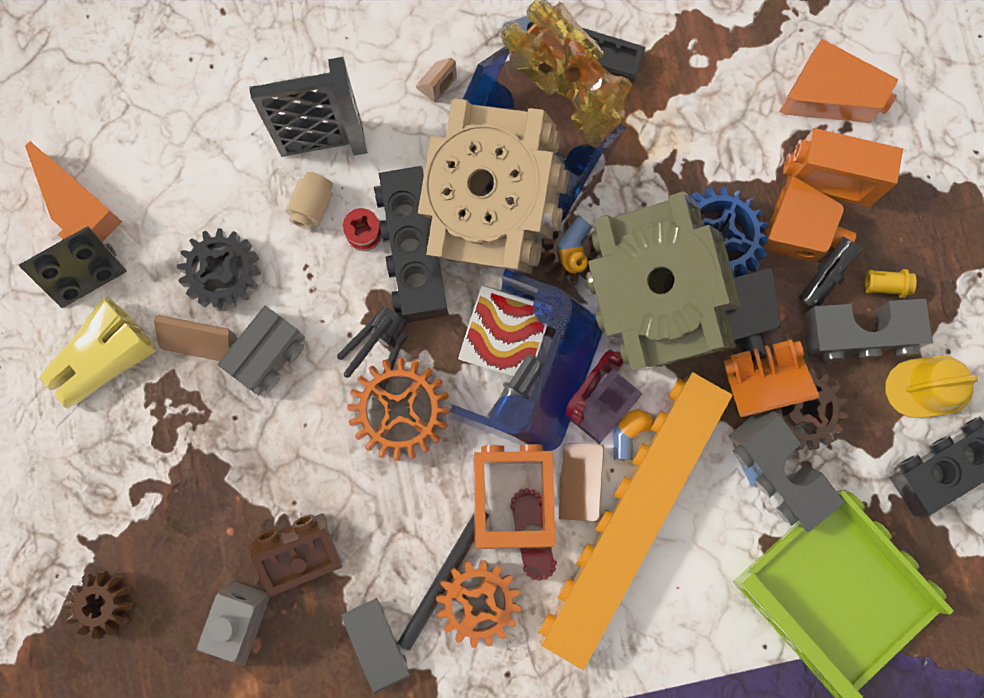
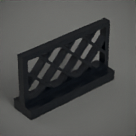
M344 56L328 59L329 73L249 87L251 100L281 157L344 145L351 146L354 156L368 153L362 120Z

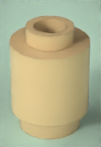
M306 172L304 178L299 179L285 210L291 216L289 221L307 230L311 226H320L333 196L331 191L333 183L322 175Z

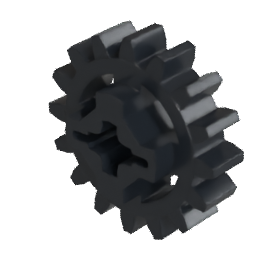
M222 228L217 229L216 237H211L205 230L202 232L203 241L198 242L193 238L189 240L193 246L191 252L181 250L180 254L187 261L186 263L177 264V269L186 275L178 281L183 287H189L186 294L192 300L198 298V303L202 307L206 308L212 301L213 307L219 311L223 307V302H227L232 308H235V298L240 296L247 301L249 296L245 290L248 287L257 289L258 284L252 279V276L260 275L261 269L253 265V263H256L260 258L255 251H250L252 245L247 239L240 242L241 237L237 232L233 231L227 238ZM224 247L222 250H213L215 248ZM199 261H200V269H199V271L196 273V271H197V266H198V263H199ZM218 265L225 269L221 274L214 270ZM243 266L241 277L238 280L239 268ZM217 288H228L225 291L214 292Z

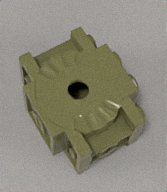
M684 191L669 195V200L620 216L611 217L606 215L593 219L596 231H592V241L597 253H602V257L588 261L590 272L586 274L587 283L591 293L597 296L599 309H596V319L601 331L606 332L607 337L623 338L624 342L620 343V352L626 365L630 364L631 371L651 370L682 360L736 348L727 311L740 308L741 303L723 235L710 225L704 226L698 202ZM673 274L675 280L673 288L666 293L664 290L665 280L669 275Z

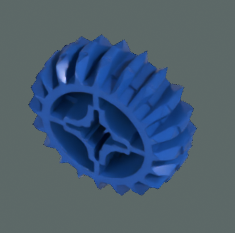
M726 186L722 187L717 195L711 187L704 191L703 196L698 192L692 194L691 197L699 204L701 215L708 212L723 213L719 219L711 220L705 218L703 223L704 226L710 225L717 231L723 225L721 233L727 253L733 254L736 252L742 255V257L730 261L733 277L746 275L748 270L754 272L760 266L758 260H762L767 254L763 246L767 244L769 236L762 233L768 229L769 223L758 222V219L763 215V209L752 211L750 207L754 202L753 198L747 199L745 203L739 200L741 197L740 190L735 191L732 197L728 196ZM734 220L741 226L744 234L736 229Z

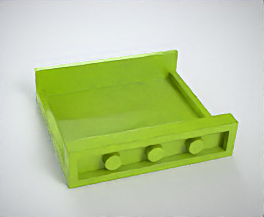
M838 490L836 492L845 502L810 532L795 524L738 576L733 583L834 698H864L858 692L861 687L939 613L950 615L954 610L946 603L945 599L947 596L944 591L934 582L926 581L917 571L919 565L915 559L905 551H899L890 541L892 538L890 532L879 522L872 521L863 512L865 506L861 500L849 491L846 493L844 490Z

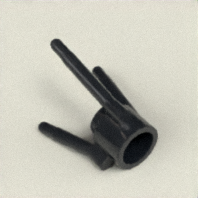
M383 307L378 316L373 315L368 324L337 355L338 360H343L369 334L371 335L343 373L344 377L349 378L377 342L385 346H389L391 341L393 342L388 357L391 370H393L401 346L408 337L403 332L408 324L407 321L387 307ZM389 380L379 385V387L385 390Z

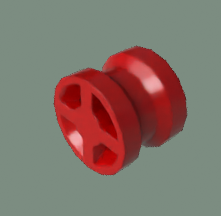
M358 208L349 212L344 218L343 231L351 247L364 252L378 246L382 235L379 219L374 212L369 209Z

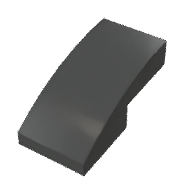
M377 598L341 615L358 660L374 694L411 677L401 649L392 634L382 605Z

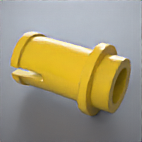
M902 269L900 272L868 270L865 276V292L898 294L899 298H906L907 295H913L915 292L916 275L915 273H909L907 269Z

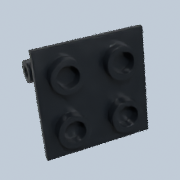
M89 226L19 264V267L61 308L66 307L127 272L126 268L115 257L117 254L111 244H104Z

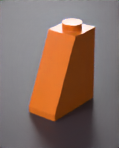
M821 39L809 56L779 112L793 116L870 123L880 112L886 114L894 103L897 95L892 93L899 79Z

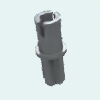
M530 354L527 355L510 383L506 381L503 383L504 390L487 414L490 419L501 426L509 427L524 400L528 401L530 399L527 393L544 368V363L540 359Z

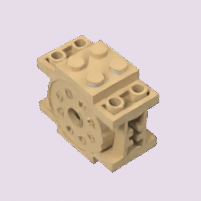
M452 98L446 137L430 136L418 208V214L432 219L426 255L447 261L470 263L532 274L533 266H538L541 257V244H537V238L552 239L553 232L560 229L562 208H558L560 193H566L569 180V171L564 170L565 165L555 155L559 149L560 131L556 130L555 123L545 110L528 108V112L493 108L472 105L467 100ZM494 181L493 189L489 194L485 195L486 187Z

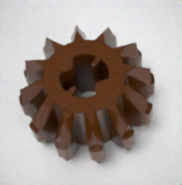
M565 222L563 233L560 230L554 231L552 239L543 238L541 246L546 251L541 253L540 261L549 263L545 268L547 275L553 274L556 271L559 272L556 279L557 283L561 284L565 276H569L570 283L574 286L578 284L579 275L587 280L586 274L590 272L588 264L582 272L570 273L562 265L558 243L571 226L570 222ZM592 233L588 234L581 244L585 256L590 261L597 259L596 256L601 253H597L594 247Z
M99 571L96 577L92 574H86L82 576V586L73 585L69 589L75 600L66 601L63 606L67 609H74V614L69 616L66 622L69 624L80 622L77 629L78 635L83 636L90 632L93 640L102 639L105 633L110 637L119 634V624L128 625L132 621L125 610L136 608V602L127 601L126 596L130 595L134 588L132 586L121 588L124 579L122 575H114L110 578L108 571ZM101 598H103L105 600V605H103L100 608L101 611L98 612L96 605H98L101 602Z

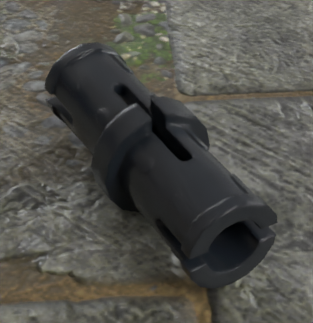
M844 236L825 263L820 262L816 269L819 271L803 293L798 296L799 299L812 308L820 306L837 283L842 284L845 280L842 276L858 254L863 251V248Z

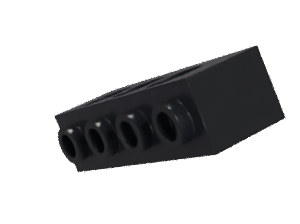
M416 166L378 173L380 185L374 186L377 208L384 207L386 220L379 222L383 243L390 242L392 255L385 256L389 278L396 277L398 291L391 292L394 311L402 313L407 323L448 316L439 258L426 255L432 219L418 214L424 178L423 167ZM406 204L414 208L407 216H398L394 213L400 205ZM407 239H415L420 243L419 247L412 252H406L400 248L401 244ZM419 273L426 277L425 283L420 287L412 288L406 284L408 277L412 274Z
M981 416L961 425L959 428L962 433L953 439L950 435H947L930 444L931 452L920 458L916 454L897 465L900 471L889 478L914 516H930L984 483V420ZM967 446H969L974 453V460L972 463L968 461L965 455V449ZM936 464L943 471L941 482L936 480L933 473Z

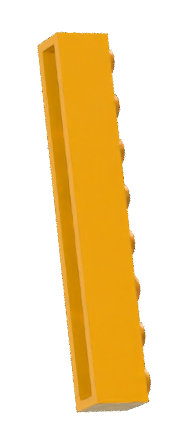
M693 372L685 377L684 380L680 378L676 380L667 396L673 401L666 413L662 410L659 411L650 428L651 431L655 432L648 445L642 443L632 459V463L637 465L630 478L623 476L613 496L618 498L611 512L605 509L599 518L595 530L600 533L593 546L586 543L576 561V564L581 566L574 580L568 577L557 595V598L562 601L555 614L548 612L537 632L542 635L540 640L541 646L584 671L733 396L732 394Z

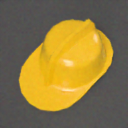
M940 355L911 359L899 363L890 371L885 381V394L890 405L898 413L907 417L925 418L953 414L963 410L970 403L974 393V384L978 381L977 375H972L965 364L951 356Z

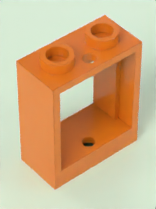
M813 128L804 140H799L795 152L788 154L783 174L788 175L787 182L792 176L796 177L832 199L871 207L897 184L903 148Z
M537 444L521 445L519 452H504L503 445L481 446V452H474L475 549L556 547L553 451H543V445ZM541 463L543 531L486 532L484 464Z

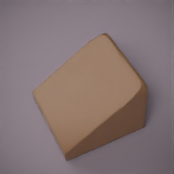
M448 58L434 63L417 83V90L433 102L438 101L457 78L456 61L453 58Z

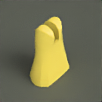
M105 297L94 309L74 338L45 368L39 379L49 390L60 387L55 397L64 408L68 409L88 397L114 377L151 356L157 349L155 344L130 316L113 300Z

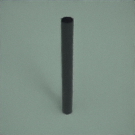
M485 512V523H486L487 519H488L489 516H490V515L487 514L486 512ZM474 513L397 642L398 645L408 651L412 649L439 603L436 601V595L444 594L446 591L440 582L442 579L452 581L451 569L453 567L457 570L459 569L475 541Z

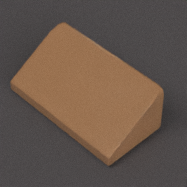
M158 315L154 318L157 341L162 350L220 361L238 339L227 328Z
M564 443L558 519L599 522L604 444Z

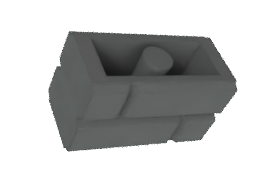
M264 305L217 365L259 396L263 390L268 393L275 387L281 378V374L278 371L286 361L292 363L298 358L304 349V344L301 342L305 339V336L297 328Z

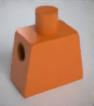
M792 176L781 190L768 224L769 227L764 234L769 237L767 244L763 248L767 252L817 262L827 254L830 247L835 249L843 236L854 242L856 233L838 226L844 211L842 204Z

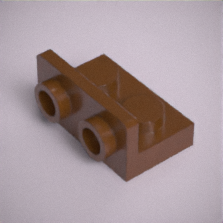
M324 513L316 516L312 514L302 516L291 526L279 531L277 529L265 531L252 542L251 560L269 597L342 568V560L327 528V519Z

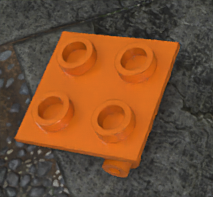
M789 339L773 344L775 356H772L769 346L766 345L764 346L766 354L764 359H760L758 350L755 348L753 349L755 358L753 362L750 351L730 355L731 359L724 360L725 370L740 417L760 414L768 410L819 398L818 391L804 361V352L800 341L792 342Z

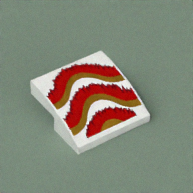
M482 285L458 359L514 376L527 355L530 354L537 358L553 307Z

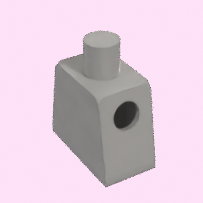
M236 581L218 592L199 640L197 650L245 666L270 598L267 592Z

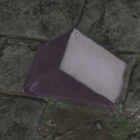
M612 369L587 399V405L583 411L584 421H582L580 426H577L600 444L643 393Z

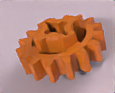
M481 559L478 568L473 569L468 560L465 561L464 572L460 573L454 567L451 569L454 577L452 582L443 579L440 582L447 591L446 594L436 595V601L445 604V608L437 611L438 618L448 617L449 621L446 622L443 629L446 633L456 629V642L460 643L467 636L469 637L471 647L476 648L478 639L483 638L489 647L492 646V635L497 634L504 640L506 634L503 627L505 625L516 626L517 623L510 615L511 612L521 611V606L512 602V598L520 595V591L517 588H508V585L513 580L510 574L502 578L499 577L501 573L500 565L496 564L489 571L487 570L486 561ZM472 577H483L478 585L465 587L461 584ZM497 585H499L503 593V608L495 603L493 594L497 589ZM481 593L485 594L484 601L493 612L482 608L472 612L473 607L463 594L470 598L471 596L478 598ZM453 598L462 603L463 613L460 621L456 619L452 610ZM488 619L495 622L489 627L475 629L478 622Z

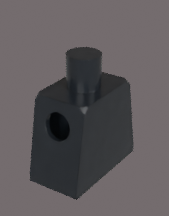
M771 268L734 278L741 307L727 311L735 344L741 343L744 352L750 351L752 361H755L753 353L755 348L758 350L760 359L766 357L764 349L766 343L763 336L772 334L781 326Z

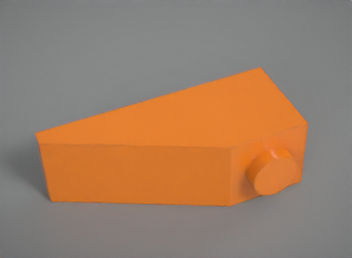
M29 141L25 148L51 220L62 228L58 235L65 239L89 226L103 242L122 221L36 145Z

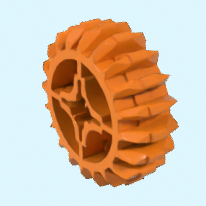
M398 358V369L391 370L389 360L385 359L382 362L386 372L379 374L376 367L372 365L368 368L374 377L370 382L363 376L358 377L357 381L365 386L363 393L357 389H351L350 395L359 398L360 403L347 405L348 411H359V417L350 419L349 425L357 426L362 424L364 429L357 432L355 438L361 440L367 435L371 437V440L365 446L367 451H371L377 443L382 445L379 451L380 458H385L388 448L394 449L393 457L395 461H400L401 449H407L409 458L415 459L416 453L413 446L419 444L422 451L427 453L430 449L424 440L428 436L436 443L441 440V437L433 432L435 426L447 429L448 423L438 420L439 414L448 415L451 413L449 407H439V401L447 400L449 394L443 392L436 395L435 389L439 388L443 381L439 378L430 384L427 379L431 376L433 370L429 367L423 372L422 376L417 374L419 361L414 360L409 371L404 370V358ZM395 378L414 381L400 395H392L379 387L382 383ZM422 389L427 393L431 403V417L428 424L420 419L412 408L414 400ZM409 394H412L407 401L410 406L406 407V409L410 410L409 415L416 422H412L407 417L398 416L386 426V423L391 418L389 412L393 410L389 409L390 404L383 397L400 403ZM371 395L385 407V416L376 430L373 429L368 418V403ZM399 423H406L420 432L415 438L402 442L390 441L384 438Z

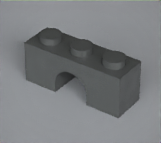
M925 298L888 301L876 308L877 326L874 332L866 331L856 323L852 304L814 306L803 314L808 356H822V362H835L845 360V355L858 354L859 359L879 358L883 356L882 352L895 351L896 357L920 354V348L933 343L927 300Z
M768 410L760 414H754L728 435L736 446L732 450L735 457L745 468H753L758 475L754 479L755 483L769 498L771 496L775 497L780 504L776 507L777 512L790 526L796 523L807 532H810L845 503L825 475L807 464L796 473L786 476V459L801 443L778 413Z

